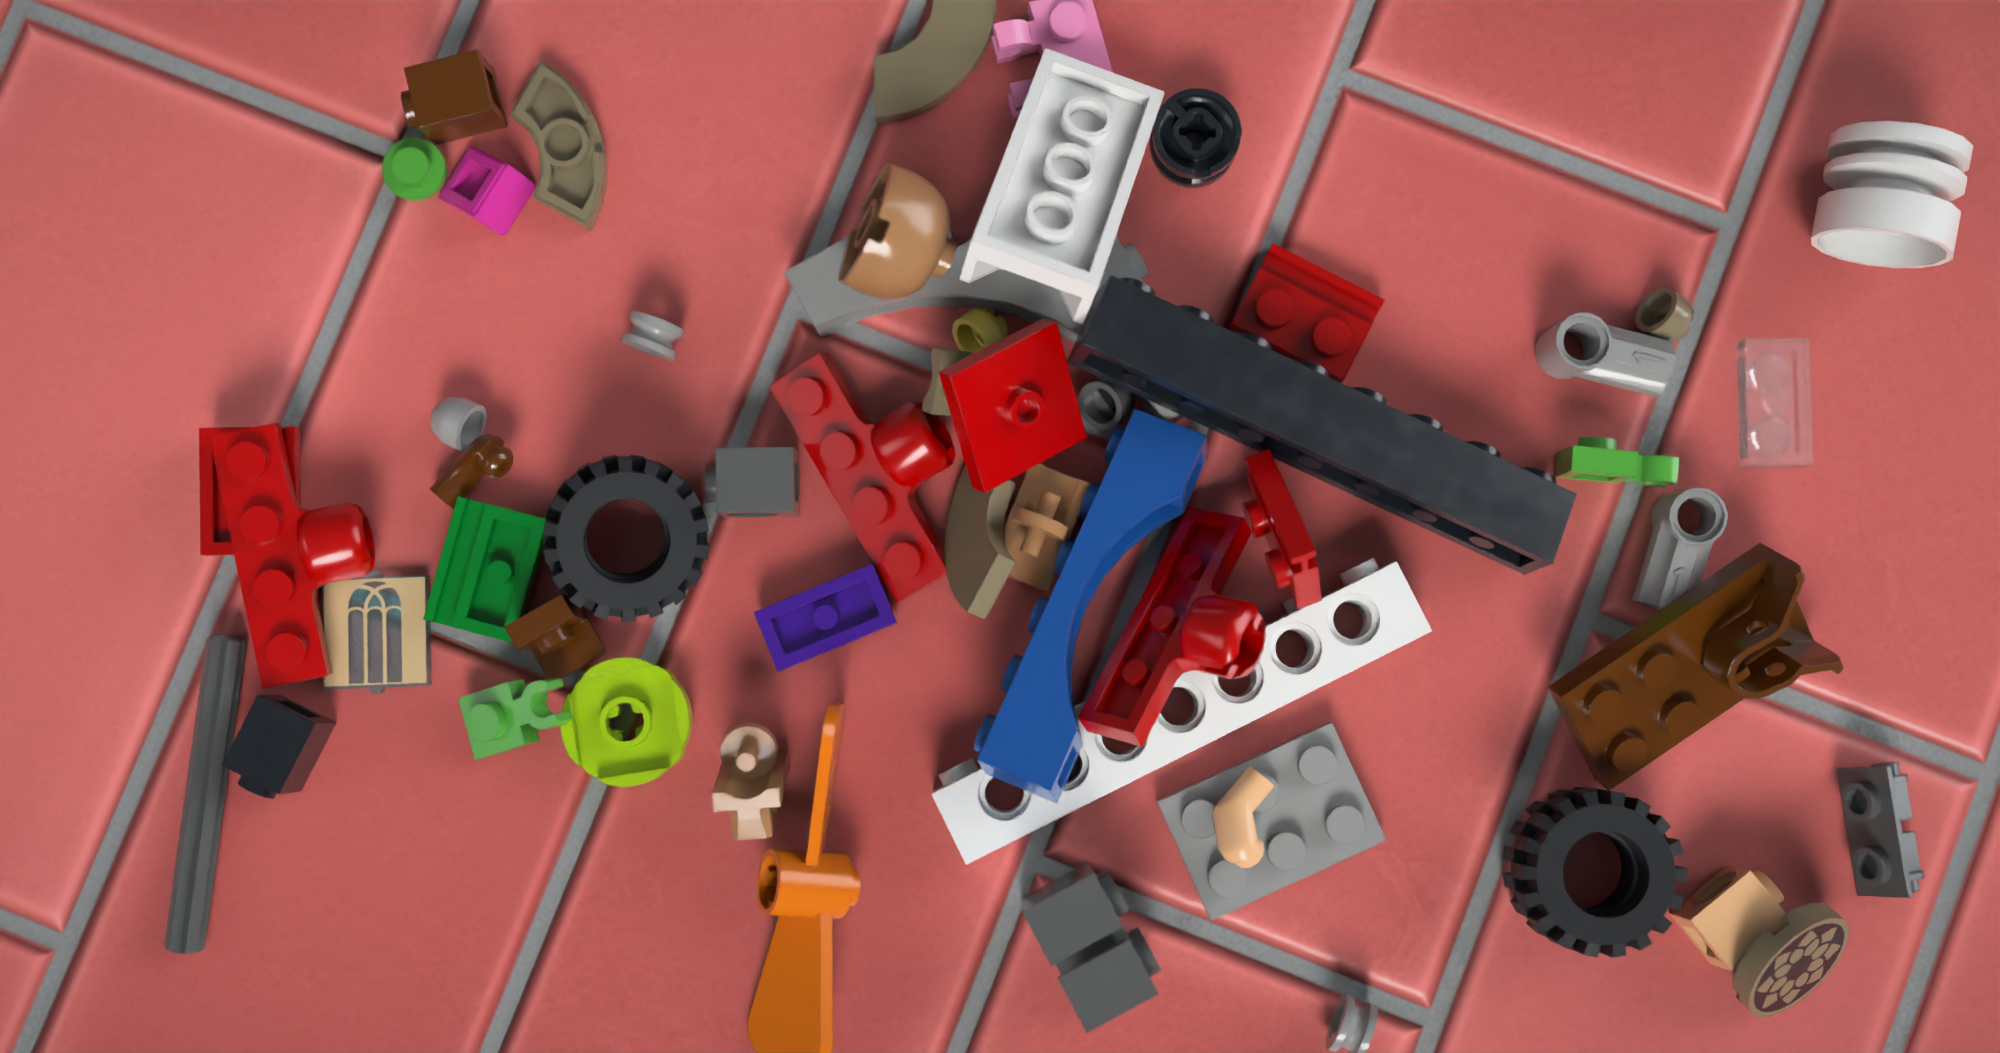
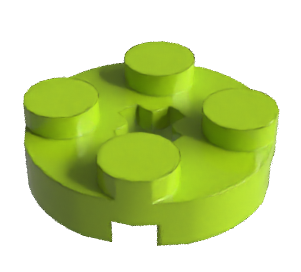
M614 658L591 667L581 676L583 678L576 683L572 693L568 694L561 712L571 711L573 718L567 724L560 726L565 749L578 766H582L588 774L596 777L597 780L607 785L618 787L645 784L663 776L672 766L682 760L692 733L693 715L685 689L670 670L644 659ZM624 703H631L633 712L642 713L644 718V725L636 728V738L633 740H625L623 731H612L610 725L611 718L621 714V705Z

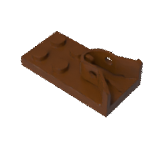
M1759 543L1548 686L1594 779L1610 791L1744 698L1759 699L1771 695L1793 684L1801 675L1832 670L1839 674L1843 670L1844 666L1840 657L1814 641L1797 602V597L1805 579L1803 570L1798 563Z

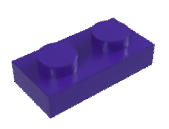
M873 563L754 612L777 672H782L898 624Z

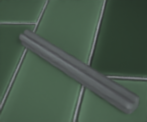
M214 634L209 635L206 639L164 941L165 949L174 953L193 954L202 951L205 947L229 769L221 765L233 744L246 649L245 639L239 636Z

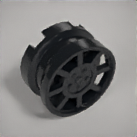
M1187 89L1171 96L1159 109L1150 136V154L1158 171L1172 183L1189 188L1207 186L1219 180L1229 170L1240 145L1242 127L1238 113L1226 98L1208 89Z

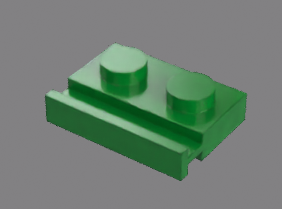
M457 496L423 620L513 643L504 626L527 614L544 553L543 531L545 518Z

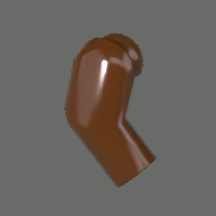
M489 434L481 435L470 443L429 489L454 509L457 496L465 498L486 474L490 478H499L505 475L513 465V453L509 448L504 447L502 438Z

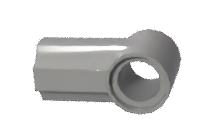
M1584 312L1570 315L1548 327L1540 334L1535 345V357L1538 365L1549 376L1556 379L1578 377L1651 397H1658L1663 394L1668 380L1673 375L1677 354L1674 353V342L1607 325L1600 317ZM1565 333L1574 335L1580 341L1582 346L1581 360L1571 357L1566 352L1563 345Z
M1695 487L1669 491L1656 500L1651 509L1650 519L1653 531L1632 601L1661 610L1701 583L1713 541L1722 535L1727 525L1728 512L1725 503L1718 494L1707 488ZM1686 500L1696 506L1700 515L1699 524L1691 534L1684 532L1677 520L1678 510Z

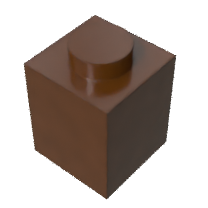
M478 49L404 68L409 90L401 92L405 116L413 129L418 128L435 145L508 127L494 68Z

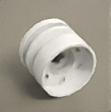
M1871 121L1840 127L1830 135L1828 158L1831 161L1825 164L1823 172V182L1834 189V191H1829L1818 198L1811 245L1820 252L1832 257L1869 266L1925 268L1939 266L1953 260L1961 211L1949 201H1953L1965 194L1968 177L1964 172L1969 170L1973 145L1961 135L1943 128L1919 123Z

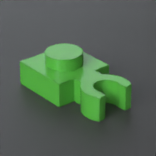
M1579 437L1577 439V446L1573 445L1556 453L1554 477L1612 484L1626 482L1643 486L1666 487L1667 483H1677L1679 458L1662 455H1638V452L1617 450V440L1611 438Z
M524 679L515 680L458 698L474 759L494 756L538 742L540 738L537 729L544 730L559 727L570 722L573 718L571 711L554 714L548 709L546 702L547 695L551 690L564 686L562 679H543L531 682L527 686H525Z

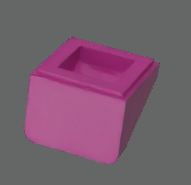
M471 145L438 198L493 232L504 236L508 233L533 194L535 185L506 162Z

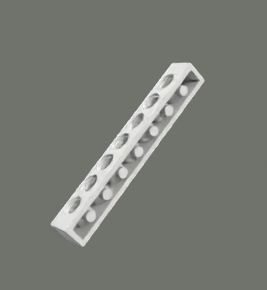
M1371 558L1339 574L1344 586L1324 596L1321 595L1322 601L1297 609L1292 598L1283 602L1282 604L1287 614L1266 624V640L1262 656L1255 669L1250 673L1249 686L1242 694L1235 697L1226 694L1219 686L1218 676L1195 670L1183 673L1177 679L1173 688H1182L1191 695L1194 703L1191 717L1183 724L1172 725L1162 717L1160 712L1143 747L1134 745L1127 752L1120 754L1108 751L1102 742L1101 735L1087 732L1078 719L1086 701L1074 706L1077 724L1083 741V746L1079 752L1080 768L1076 776L1066 782L1057 804L1023 790L1022 800L1015 808L1006 811L994 808L988 802L985 794V788L993 777L985 774L981 767L978 768L973 758L939 774L938 776L943 786L934 790L931 795L965 864L967 865L1432 632L1397 561L1379 568L1375 559ZM1343 602L1356 606L1363 617L1362 629L1352 639L1339 634L1333 623L1334 612ZM1285 631L1298 633L1304 639L1307 647L1305 659L1294 668L1284 665L1276 655L1277 639Z

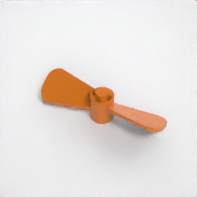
M832 702L828 705L821 736L807 851L768 849L764 853L759 865L756 884L759 909L762 914L778 916L747 1019L748 1037L756 1053H832L833 919L843 918L849 906L856 904L860 893V875L858 870L852 867L849 857L842 853L824 852L843 731L844 703Z

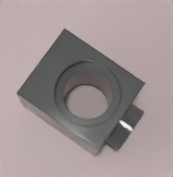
M794 447L716 448V464L706 465L705 495L707 503H716V513L724 518L800 517L799 453Z

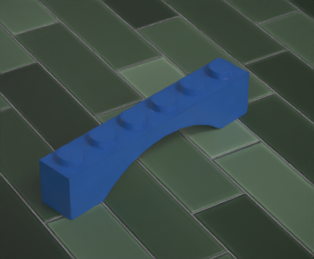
M1134 409L1126 428L1117 426L1114 430L1105 453V462L1110 463L1101 484L1096 482L1090 484L1081 504L1079 517L1085 519L1076 540L1066 539L1057 556L1054 574L1059 576L1052 594L1050 598L1041 596L1030 616L1028 632L1033 634L1024 656L1015 654L1005 671L1001 690L1007 694L997 716L989 713L978 731L974 750L980 752L977 761L985 774L1056 804L1058 803L1083 746L1074 712L1072 670L1076 640L1087 607L1104 577L1131 547L1155 528L1185 512L1208 459L1206 435Z

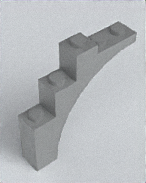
M949 230L947 238L954 240ZM850 235L784 272L820 338L865 318L910 308L962 306L974 309L988 307L993 309L994 312L1010 314L1031 323L1045 318L1057 322L1060 335L1074 344L1082 327V324L1072 320L1060 292L1051 286L1000 269L971 283L959 280L971 240L956 248L950 267L942 278L932 274L921 290L900 299L882 300L863 295L851 290V287L838 281L841 261ZM1115 237L1097 292L1110 275L1119 279L1124 277L1134 278L1142 282V279L1149 276L1142 257L1132 243L1122 246L1118 237ZM1136 395L1147 412L1152 416L1172 423L1184 417Z

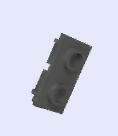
M1899 762L1871 764V767L1836 768L1857 896L1913 897L1912 893L1920 891L1918 880L1925 878L1924 870H1921L1915 831H1902L1900 821L1912 819L1906 781H1909L1908 774L1900 773Z

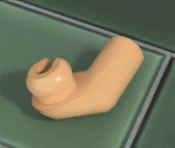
M1251 766L1247 767L1217 803L1213 813L1218 850L1226 861L1235 863L1241 868H1250L1256 865L1263 856L1264 844L1261 840L1257 839L1253 812L1274 788L1271 782Z

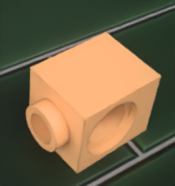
M1730 865L1725 866L1684 900L1680 910L1674 909L1669 913L1710 964L1731 972L1735 971L1741 956L1761 932L1764 933L1769 928L1776 935L1781 929L1789 925L1782 918L1785 916V911L1779 904L1784 900V896L1778 887L1764 873L1757 869L1752 872L1751 870Z

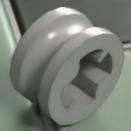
M631 311L628 319L632 321V329L629 333H622L620 341L644 353L674 361L677 353L672 348L673 342L676 339H682L685 331L655 316Z
M1344 994L1334 1010L1328 1027L1326 1049L1337 1052L1340 1048H1345L1348 1053H1366L1376 1028L1378 1018L1377 1005L1366 1003L1364 1007H1359L1355 1004L1353 996Z

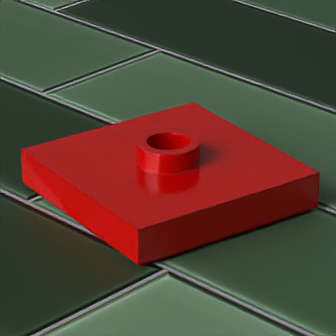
M1042 318L938 371L971 485L976 490L986 493L1087 438L1058 325L1055 321Z

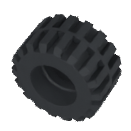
M631 454L630 456L611 455L602 457V460L591 464L587 463L577 469L574 475L562 483L552 502H550L543 531L545 561L551 569L552 579L558 588H563L569 595V600L580 609L582 606H585L593 611L594 616L606 620L608 615L621 617V622L636 621V616L646 614L653 618L663 614V608L672 602L675 605L679 604L687 597L685 591L692 583L696 585L703 573L701 566L704 559H708L710 546L707 542V531H709L707 517L704 515L701 503L694 491L681 476L677 475L668 466L658 461L646 459L644 456ZM618 499H634L647 504L659 515L664 526L665 541L661 554L650 566L634 573L622 574L606 570L595 561L587 545V529L594 514L605 504Z
M1574 787L1572 791L1560 789L1548 793V801H1534L1525 810L1530 817L1526 822L1516 820L1509 831L1516 835L1517 838L1514 847L1504 845L1502 859L1511 862V872L1502 873L1504 886L1514 890L1516 896L1510 900L1517 913L1526 916L1528 919L1526 924L1531 929L1547 937L1550 941L1583 955L1598 957V954L1602 953L1612 958L1626 956L1625 947L1630 946L1637 950H1642L1651 945L1652 942L1648 936L1651 930L1662 934L1667 931L1672 922L1664 915L1669 907L1680 910L1684 896L1674 894L1676 882H1687V868L1675 865L1673 857L1684 854L1678 839L1666 836L1665 832L1671 826L1663 816L1649 813L1650 805L1640 799L1626 797L1625 793L1590 787ZM1593 832H1602L1612 840L1619 852L1621 859L1620 880L1615 891L1604 902L1590 908H1580L1574 904L1565 889L1563 881L1564 861L1569 850L1579 839Z

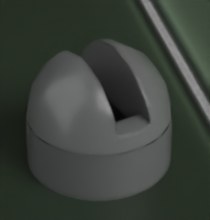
M1098 377L1081 389L1078 400L1079 408L1083 417L1090 425L1097 429L1108 430L1120 424L1129 416L1134 408V393Z

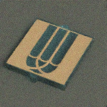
M371 571L368 577L344 580L322 586L323 630L332 674L323 677V690L369 688L373 694H382L389 687L432 686L431 622L423 620L430 596L429 575L384 576L380 571Z

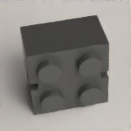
M1086 862L1021 898L1022 912L1050 965L1056 964L1061 975L1057 976L1086 1033L1159 994L1150 977L1162 970L1139 928L1137 927L1126 933L1118 917L1129 912V909L1108 870L1095 875L1089 862Z

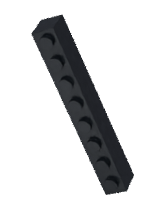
M1110 275L1096 293L1067 363L1259 452L1270 449L1273 458L1519 573L1525 575L1554 563L1577 494L1557 485L1556 478L1548 472L1531 467L1521 468L1500 458V452L1488 444L1478 441L1465 442L1444 432L1443 425L1431 417L1420 414L1408 415L1387 405L1385 397L1376 391L1363 387H1348L1329 378V372L1316 363L1306 360L1293 361L1272 351L1271 345L1259 336L1250 333L1236 334L1213 323V318L1207 312L1189 305L1176 306L1155 296V291L1140 280L1128 277L1119 279Z

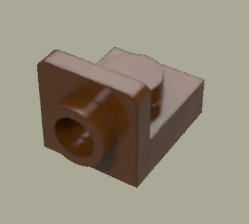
M561 594L504 626L517 650L533 652L547 679H563L604 656L606 653V647L583 606L580 609L572 603L568 595Z

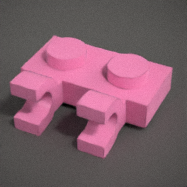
M1036 0L1029 2L1027 12L1030 21L1013 19L993 24L994 36H991L990 42L997 64L1035 52H1039L1041 58L1045 48L1113 73L1092 0ZM1033 79L1010 83L1009 85L1011 94L1007 95V102L1013 122L1018 120Z

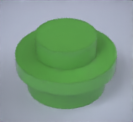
M407 138L395 143L388 150L382 163V175L388 188L400 198L408 201H422L432 197L441 189L446 179L447 165L441 151L431 142L421 138Z

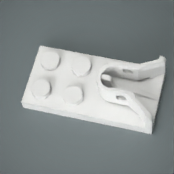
M1045 48L971 239L959 280L971 283L999 269L1007 270L1058 290L1072 320L1083 325L1098 290L1165 92Z

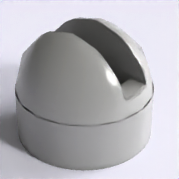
M446 398L439 401L432 410L430 418L432 431L444 444L463 452L474 439L482 435L486 425L487 411L484 406L467 398Z

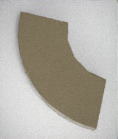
M933 0L931 16L917 38L898 51L874 56L876 123L907 119L924 113L948 99V95L960 86L973 70H976L989 46L993 33L992 27L995 24L997 0Z
M539 61L510 112L511 117L530 133L539 150L540 177L533 198L541 205L592 231L600 215L607 187V156L603 137L591 110L577 90L556 70Z
M965 465L957 483L947 518L944 543L946 574L950 588L959 604L967 612L985 619L1015 565V560L1006 549L1004 539V519L1015 489V483L1008 480L983 493L972 488Z

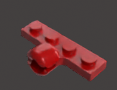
M829 353L816 354L769 386L895 602L905 601L947 575L944 548L919 508L915 497L918 487L950 467L956 456L952 438L938 415L922 411L923 402H907L878 422L872 423L863 413Z
M281 423L211 434L209 438L262 689L329 676L332 674L317 601L318 589L325 584L364 577L372 571L375 564V545L369 520L361 506L350 502L316 509L301 508L295 495Z
M1194 507L1188 508L1078 716L1079 721L1087 732L1143 747L1175 682L1183 673L1195 670L1223 678L1239 679L1246 677L1255 669L1265 646L1266 623L1259 614L1255 603L1220 596L1252 533L1244 517Z

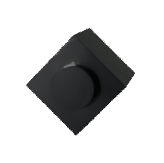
M257 695L221 766L241 775L238 784L242 788L265 798L274 799L277 793L300 792L306 784L337 722L282 695Z

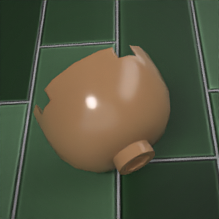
M888 163L876 178L863 203L861 210L866 211L858 231L854 229L851 231L838 275V281L851 287V290L882 300L904 298L921 290L932 274L942 278L950 267L957 248V242L947 238L951 217L944 197L931 182L917 173Z

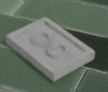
M1327 722L1156 800L1211 921L1387 841L1332 722ZM1251 766L1271 782L1274 788L1253 812L1257 839L1261 840L1264 844L1263 856L1256 865L1250 868H1241L1235 863L1226 861L1218 850L1213 813L1217 803L1247 767Z

